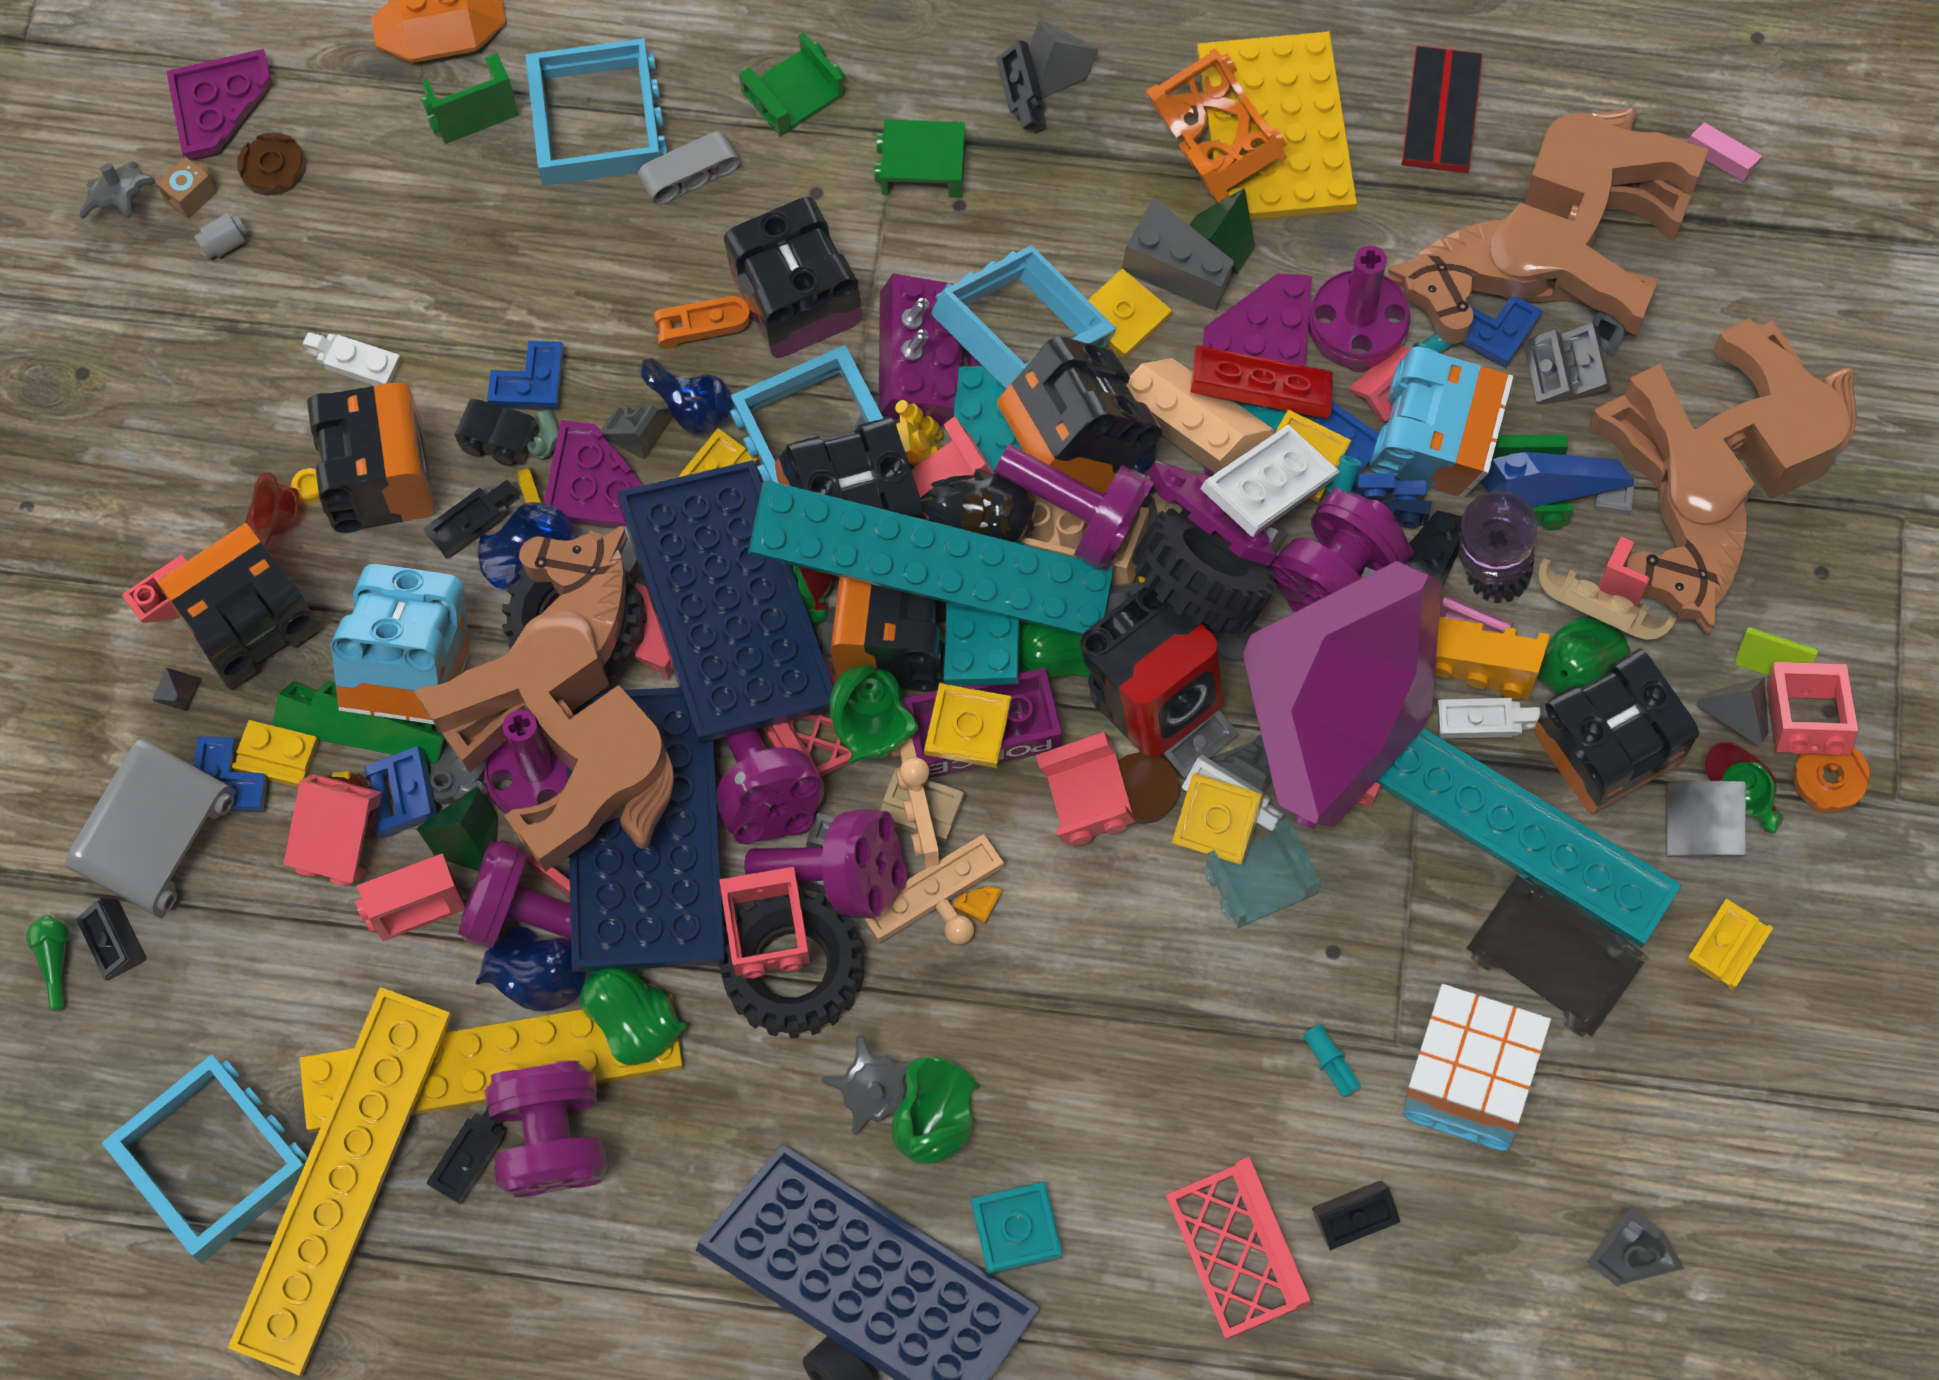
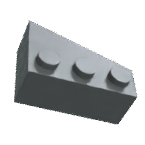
M1153 197L1126 246L1122 268L1133 276L1215 310L1228 287L1234 261Z

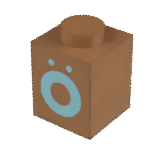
M184 157L156 183L164 201L187 219L194 215L217 193L211 181L213 175L208 168L200 162L195 165L187 157Z

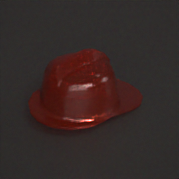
M263 472L258 477L245 521L264 547L272 535L282 534L292 526L297 514L299 499L298 489L278 483L276 477L271 472Z

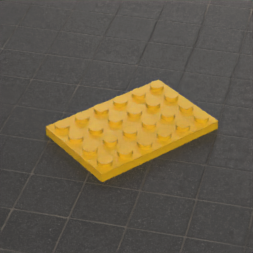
M1330 32L1198 43V60L1208 55L1214 48L1222 56L1225 54L1230 56L1238 70L1233 74L1250 102L1271 130L1275 128L1279 130L1287 144L1282 148L1287 159L1281 162L1277 158L1227 190L1231 196L1245 188L1250 220L1356 211V194ZM1213 66L1200 74L1203 93H1206L1204 81L1207 76L1212 86H1218L1221 83V76ZM1230 89L1229 95L1226 98L1239 103ZM1205 108L1209 140L1220 141L1231 147L1237 133L1238 117L1224 111ZM1250 120L1249 133L1258 131ZM1256 142L1255 144H1253L1252 147H1253V148H1258L1259 146L1263 145L1264 143H1263V142ZM1218 150L1211 152L1212 159H1216L1219 153L1223 155V158L1226 154ZM1242 151L1241 156L1247 155V153Z

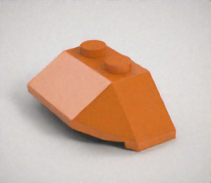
M390 0L371 18L376 48L410 63L478 51L498 30H502L507 25L502 0Z

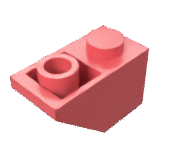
M182 554L122 594L124 600L142 623L179 618L158 585L157 580L186 562Z

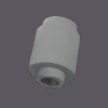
M227 212L200 228L201 232L194 237L207 258L211 259L214 256L219 258L245 243L243 235L248 233L237 215L231 218Z

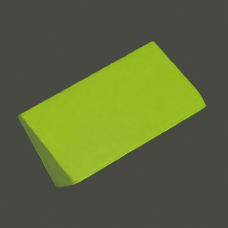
M1749 627L1740 641L1734 663L1737 666L1770 676L1773 662L1814 663L1818 650Z

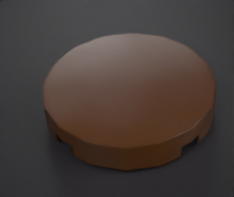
M277 132L263 133L256 137L257 140L251 144L248 142L242 147L237 158V170L245 186L254 193L264 196L280 195L292 190L301 181L306 170V159L300 146L290 136Z
M1141 752L1126 755L1119 760V764L1136 821L1134 823L1144 825L1158 822L1177 803L1179 793L1177 773L1170 763L1160 756H1146Z

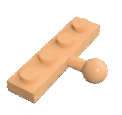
M910 738L892 752V757H900L901 767L896 768V774L900 790L907 788L909 800L903 801L906 819L908 823H915L917 831L916 834H911L915 856L922 855L926 868L939 865L938 847L923 784L929 777V767L923 759L916 757L913 740Z
M982 834L939 860V865L930 866L906 880L905 887L898 891L894 901L881 916L862 919L877 942L881 943L937 909L946 923L944 928L946 938L956 945L965 944L973 937V923L966 916L958 915L949 901L1004 868V862L985 834Z

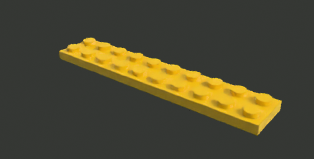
M382 987L379 988L228 1349L301 1377L303 1376L451 1020L452 1014L450 1012Z
M669 994L667 996L672 1003L675 1013L674 999L672 994ZM583 1009L446 1032L411 1116L485 1104L484 1090L491 1082L492 1074L548 1065L561 1061H579L580 1064L595 1073L597 1084L684 1070L679 1036L669 1049L654 1060L638 1065H625L618 1062L612 1056L604 1032L585 1014ZM354 1048L300 1057L306 1130L310 1134L319 1132Z

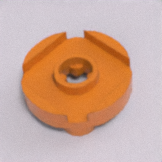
M1853 747L1851 755L1802 753L1792 770L1793 781L1798 794L1807 804L1811 805L1815 812L1821 814L1843 812L1854 807L1866 792L1870 779L1868 763L1855 747ZM1828 768L1831 773L1837 771L1840 774L1836 780L1837 783L1827 782L1823 778L1825 775L1824 769Z

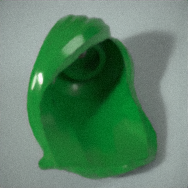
M1591 616L1579 618L1565 624L1550 639L1540 666L1539 677L1541 682L1547 688H1550L1554 694H1559L1573 685L1581 688L1606 674L1610 664L1631 653V650L1619 629Z
M1025 623L1020 627L1019 663L1024 672L1046 668L1048 678L1069 674L1089 678L1091 674L1083 662L1080 635L1031 623Z
M862 664L844 670L836 680L830 697V716L840 741L851 752L849 763L853 764L865 759L885 758L902 746L906 740L915 735L918 729L917 721L905 708L900 685L888 670H875L869 664Z
M609 968L594 971L589 975L581 990L580 1004L583 1011L604 1032L612 1056L618 1062L625 1065H638L654 1060L675 1043L676 1038L687 1027L685 1022H680L676 1018L668 996L660 988L645 983L631 969Z
M917 1058L908 1065L906 1071L907 1091L904 1100L893 1117L891 1133L894 1145L905 1157L915 1163L929 1165L949 1158L971 1138L973 1134V1117L970 1099L973 1091L979 1088V1084L962 1067L944 1058Z

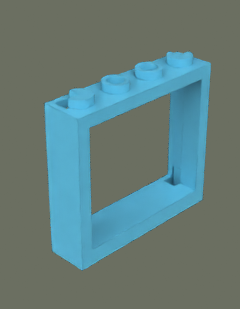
M644 38L525 54L537 163L543 186L638 173L644 164L667 153L665 136H658L657 129L664 127L661 107L654 106V99H660L657 79H651L650 71L656 70L654 52L647 53ZM639 67L649 147L553 160L544 79Z
M1032 245L1017 253L1012 251L1005 259L997 263L995 261L990 262L983 270L975 274L973 272L968 273L960 282L954 285L947 284L945 289L936 295L937 302L931 312V315L1006 389L1030 361L1024 364L967 305L1020 279L1077 335L1072 339L1105 348L1117 329Z
M846 345L731 395L734 409L729 412L737 430L744 428L747 434L743 441L751 458L758 456L761 462L757 469L763 482L768 480L778 483L775 471V460L751 414L752 411L840 372L865 423L883 418Z
M212 1054L102 1142V1145L191 1256L200 1264L204 1263L295 1188L304 1168L303 1163L308 1159L295 1142L288 1146L280 1137L286 1131L272 1114L267 1118L261 1114L258 1108L263 1103L252 1089L247 1087L242 1091L235 1081L241 1076L226 1059L220 1064ZM216 1077L287 1164L199 1236L128 1148Z

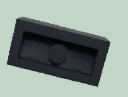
M99 898L76 918L104 980L109 981L146 960V955L117 899Z
M1383 1181L1374 1182L1312 1207L1313 1215L1329 1250L1400 1223L1390 1189Z

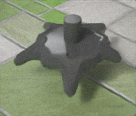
M135 161L117 169L111 163L103 165L100 168L102 176L87 181V186L90 189L87 192L88 198L80 210V217L86 218L90 211L97 207L107 209L111 206H117L126 218H131L133 208L131 198L139 193L143 185L155 184V179L151 176L143 175Z
M863 1035L856 1037V1055L854 1063L848 1068L847 1073L843 1077L826 1076L822 1078L824 1084L835 1087L842 1092L844 1106L851 1110L853 1114L852 1132L855 1135L861 1132L869 1120L878 1123L887 1116L895 1115L905 1098L907 1091L905 1083L906 1071L909 1063H911L907 1061L895 1064L888 1055L874 1056Z

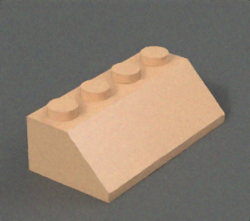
M1173 358L1142 363L1129 376L1130 379L1127 384L1136 401L1148 405L1163 431L1162 435L1215 474L1274 434V429L1233 400L1190 392L1192 371Z
M1025 490L1028 498L1036 502L1034 507L1036 513L1033 517L1034 530L1023 534L1022 545L1080 559L1074 553L1089 523ZM1140 508L1110 564V567H1113L1110 584L1112 586L1133 583L1135 579L1137 565L1132 563L1135 549L1146 534L1150 514L1149 508Z

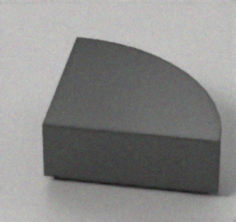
M830 607L825 620L822 653L824 655H831L830 648L835 616L834 607Z

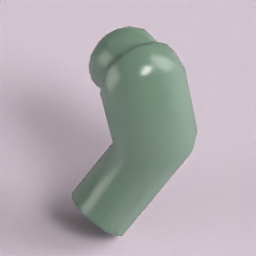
M544 410L536 415L541 434L533 438L534 442L529 441L528 451L537 459L549 457L555 449L559 429L551 410Z

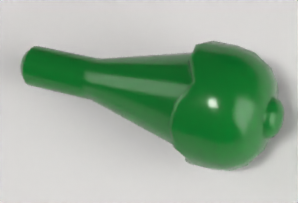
M46 915L29 926L26 940L29 948L34 952L45 979L49 1009L51 1011H61L65 1008L62 976L66 946L70 943V931L64 921Z

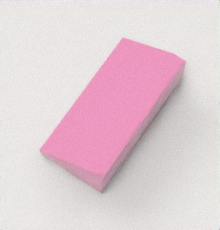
M1705 122L1693 132L1688 143L1709 149L1706 161L1742 182H1745L1762 159V155Z
M1446 595L1441 603L1440 617L1483 623L1485 631L1504 633L1505 627L1512 628L1514 624L1508 619L1451 595Z

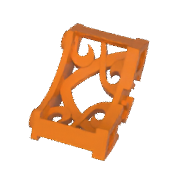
M1214 48L1205 57L1159 86L1156 84L1146 90V93L1166 127L1170 128L1176 139L1179 137L1183 139L1178 146L1191 166L1195 167L1208 191L1219 203L1230 196L1227 190L1277 158L1281 162L1287 159L1282 149L1287 144L1277 128L1271 130L1250 102L1233 74L1238 70L1228 54L1222 56ZM1213 66L1221 76L1220 85L1212 86L1207 76L1204 81L1206 93H1199L1194 78ZM1189 82L1192 93L1166 96ZM1230 89L1239 103L1226 98L1229 95ZM1192 108H1197L1198 122L1194 125L1186 124L1185 119L1188 116L1195 118ZM1204 108L1224 111L1238 117L1237 133L1231 147L1220 141H1205L1198 145L1195 143L1206 127L1207 117ZM1250 120L1258 131L1249 133ZM1256 142H1263V143H1264L1263 145L1259 146L1258 148H1253V147H1252L1253 144H1255ZM1214 150L1226 154L1224 158L1219 153L1216 159H1209V154ZM1242 151L1247 153V155L1241 156Z

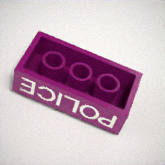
M1046 668L1019 673V684L958 686L1011 696V705L998 763L1038 755L1062 746V732ZM937 691L903 698L905 708L917 721L918 729L912 740L916 757L923 759L929 767L928 778L983 767L981 765L924 755Z

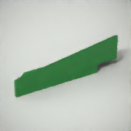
M331 680L325 682L318 690L292 681L278 694L272 725L316 736L321 741L391 755L418 746L425 751L426 761L436 763L439 760L444 741L443 734L434 732L432 724L339 711L336 683Z

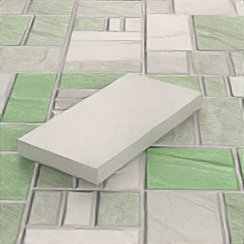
M1287 425L1205 480L1200 489L1251 537H1254L1332 482L1340 471L1290 425Z

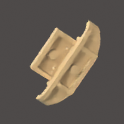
M1546 558L1540 564L1538 573L1540 584L1549 596L1634 637L1645 640L1657 639L1667 634L1676 621V618L1671 616L1663 622L1657 621L1647 615L1650 606L1643 604L1641 608L1636 607L1625 597L1610 595L1600 590L1596 584L1590 581L1576 579L1577 573L1570 570L1567 577L1555 574L1550 568L1551 561Z

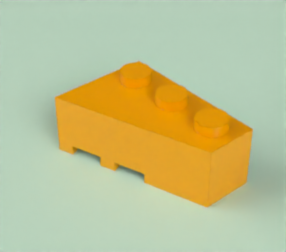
M1440 617L1435 676L1460 679L1477 689H1493L1501 692L1503 696L1514 700L1521 698L1529 700L1550 634L1539 632L1537 639L1516 636L1518 631L1514 628L1505 627L1504 633L1485 631L1483 623Z

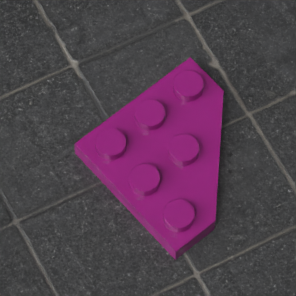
M264 49L166 71L183 157L191 160L219 153L272 84V78Z
M1277 273L1206 325L1203 332L1202 346L1305 366L1312 276Z
M561 420L541 513L543 520L609 528L625 527L626 525L617 501V491L643 485L632 473L631 468L616 449H613L604 438L603 433L596 424Z
M1156 462L1153 464L1148 475L1150 480L1154 482L1153 486L1158 496L1169 504L1175 499L1183 509L1191 512L1187 517L1209 535L1216 531L1221 538L1231 543L1228 549L1239 558L1267 566L1271 564L1276 554L1264 530L1251 537L1200 489L1205 480L1210 478L1205 474H1192L1175 465L1166 466Z

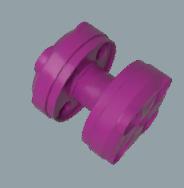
M1334 488L1317 507L1316 513L1311 518L1313 532L1321 544L1305 538L1293 539L1273 559L1268 570L1275 573L1276 578L1274 580L1277 587L1288 600L1289 607L1296 612L1362 579L1361 575L1365 567L1378 571L1395 561L1407 564L1414 555V551L1408 544L1403 530L1395 521L1394 514L1387 506L1377 500H1369L1361 495Z
M571 1060L520 1070L502 1071L491 1075V1082L484 1090L489 1118L492 1121L500 1122L522 1121L525 1143L524 1146L512 1148L495 1155L496 1166L494 1171L496 1185L515 1198L571 1188L588 1187L601 1183V1177L608 1169L607 1154L603 1146V1140L595 1137L571 1138L568 1121L569 1113L584 1110L597 1104L596 1093L598 1090L595 1073L580 1064L579 1061Z

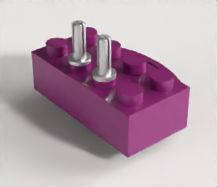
M893 273L880 291L878 409L882 417L891 416L893 419L900 420V414L895 410V406L900 400H905L909 404H916L922 409L925 417H932L938 422L939 426H944L954 416V401L958 384V367H961L962 346L931 315L937 302L936 295L945 289L946 285L949 284L947 282ZM965 349L967 367L978 366V360Z

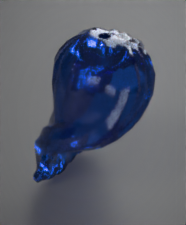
M654 358L642 361L640 375L644 382L664 399L674 419L685 431L691 434L702 435L718 427L729 417V411L734 407L731 398L732 394L721 378L709 374L694 378H680L666 371Z
M525 503L516 509L497 533L493 535L482 534L477 549L481 573L495 588L507 589L510 584L514 585L522 577L518 573L523 568L519 553L526 541L533 537H545L562 541L574 540L573 526L563 511L545 503Z
M517 926L509 929L504 936L495 942L492 949H488L485 952L481 964V972L475 983L476 985L482 983L494 985L507 998L523 1008L534 1011H551L567 1006L580 996L587 979V973L572 971L570 940L563 937L543 939L538 937L529 928Z

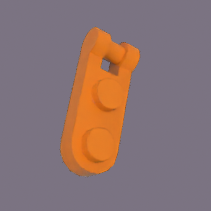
M728 296L657 310L654 312L653 318L655 326L659 328V333L657 334L658 345L660 348L670 349L679 343L737 333L749 325L751 320L750 310L745 300L737 296ZM682 321L683 327L673 328L672 325L675 322Z

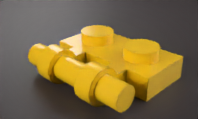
M900 400L895 406V410L900 414V423L896 424L908 462L913 467H916L942 448L940 444L935 442L941 440L943 431L939 428L938 422L930 416L925 417L922 409L916 404H909L905 400Z

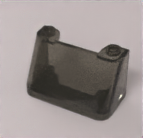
M1526 872L1520 873L1515 877L1466 948L1473 953L1471 959L1488 971H1490L1492 966L1497 969L1502 968L1562 1010L1563 1015L1567 1018L1565 1025L1581 1037H1584L1586 1033L1591 1037L1595 1035L1650 959L1636 946L1556 892L1538 883Z

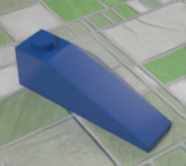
M1522 452L1492 459L1489 473L1480 482L1504 514L1633 486L1634 479L1618 459Z

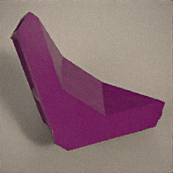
M1395 561L1251 634L1242 656L1278 805L1297 814L1296 822L1311 829H1315L1317 825L1334 828L1423 730L1432 710L1442 580L1409 565Z

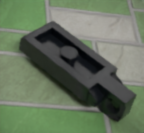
M1019 40L999 55L996 60L1010 113L1015 114L1017 119L1021 121L1023 129L1037 133L1045 127L1044 113L1040 110L1043 106L1042 95L1029 45L1027 42Z
M508 479L493 490L490 487L483 490L479 487L424 527L423 530L447 559L502 519V516L509 511L507 507L519 498L518 493Z
M486 1110L483 1116L475 1113L472 1119L468 1118L426 1184L461 1205L501 1143V1138L506 1132L505 1129L501 1128L503 1122L490 1120L489 1110Z

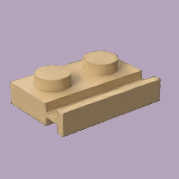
M895 769L880 811L890 812L895 827L917 833L915 823L907 822L903 801L909 800L907 788L900 790ZM927 779L923 787L936 841L946 844L950 830L954 825L963 802L964 792Z

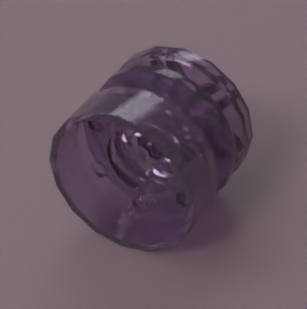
M1492 491L1478 496L1467 506L1461 519L1459 557L1464 569L1475 579L1487 584H1506L1517 580L1528 571L1534 558L1538 520L1533 508L1522 497L1509 492Z

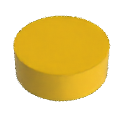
M314 468L299 471L291 482V489L295 497L304 504H314L320 501L316 469Z

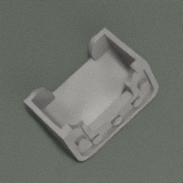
M140 739L127 753L67 855L66 865L78 874L151 914L162 918L164 913L173 907L177 899L175 884L170 879L207 817L216 819L230 811L236 790L152 742Z

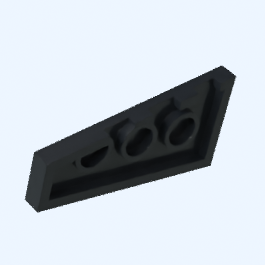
M1437 510L1410 541L1409 545L1412 547L1414 555L1406 565L1442 580L1443 586L1472 528L1470 518Z

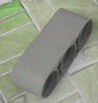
M715 131L647 162L638 171V177L653 203L662 205L732 173L739 166L740 160L724 132Z

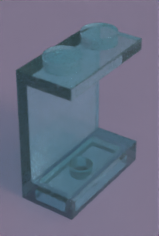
M1288 818L1274 825L1273 834L1249 844L1243 865L1220 859L1215 850L1208 852L1206 867L1203 868L1209 885L1212 888L1217 886L1222 896L1219 902L1225 917L1228 920L1233 919L1238 929L1317 895L1321 884Z

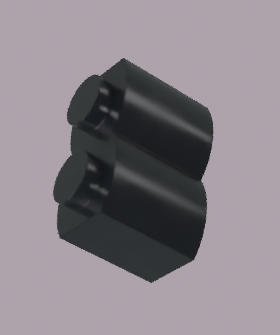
M470 399L454 435L461 450L472 456H479L480 454L492 455L493 459L498 463L510 466L512 463H524L529 452L528 443L529 441H534L533 438L537 434L538 426L535 418L526 413L501 408L486 401Z

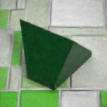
M1245 188L1197 214L1189 225L1234 261L1232 272L1237 275L1255 249Z
M476 786L420 825L416 830L434 856L443 853L447 862L479 871L490 841L497 842V815Z

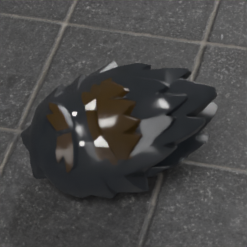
M979 468L975 469L974 475L952 476L933 482L931 484L933 488L920 498L922 512L928 516L925 519L927 521L1010 542H1015L1025 532L1034 530L1033 517L1036 513L1034 509L1036 502L1028 498L1025 489L996 473L991 474Z

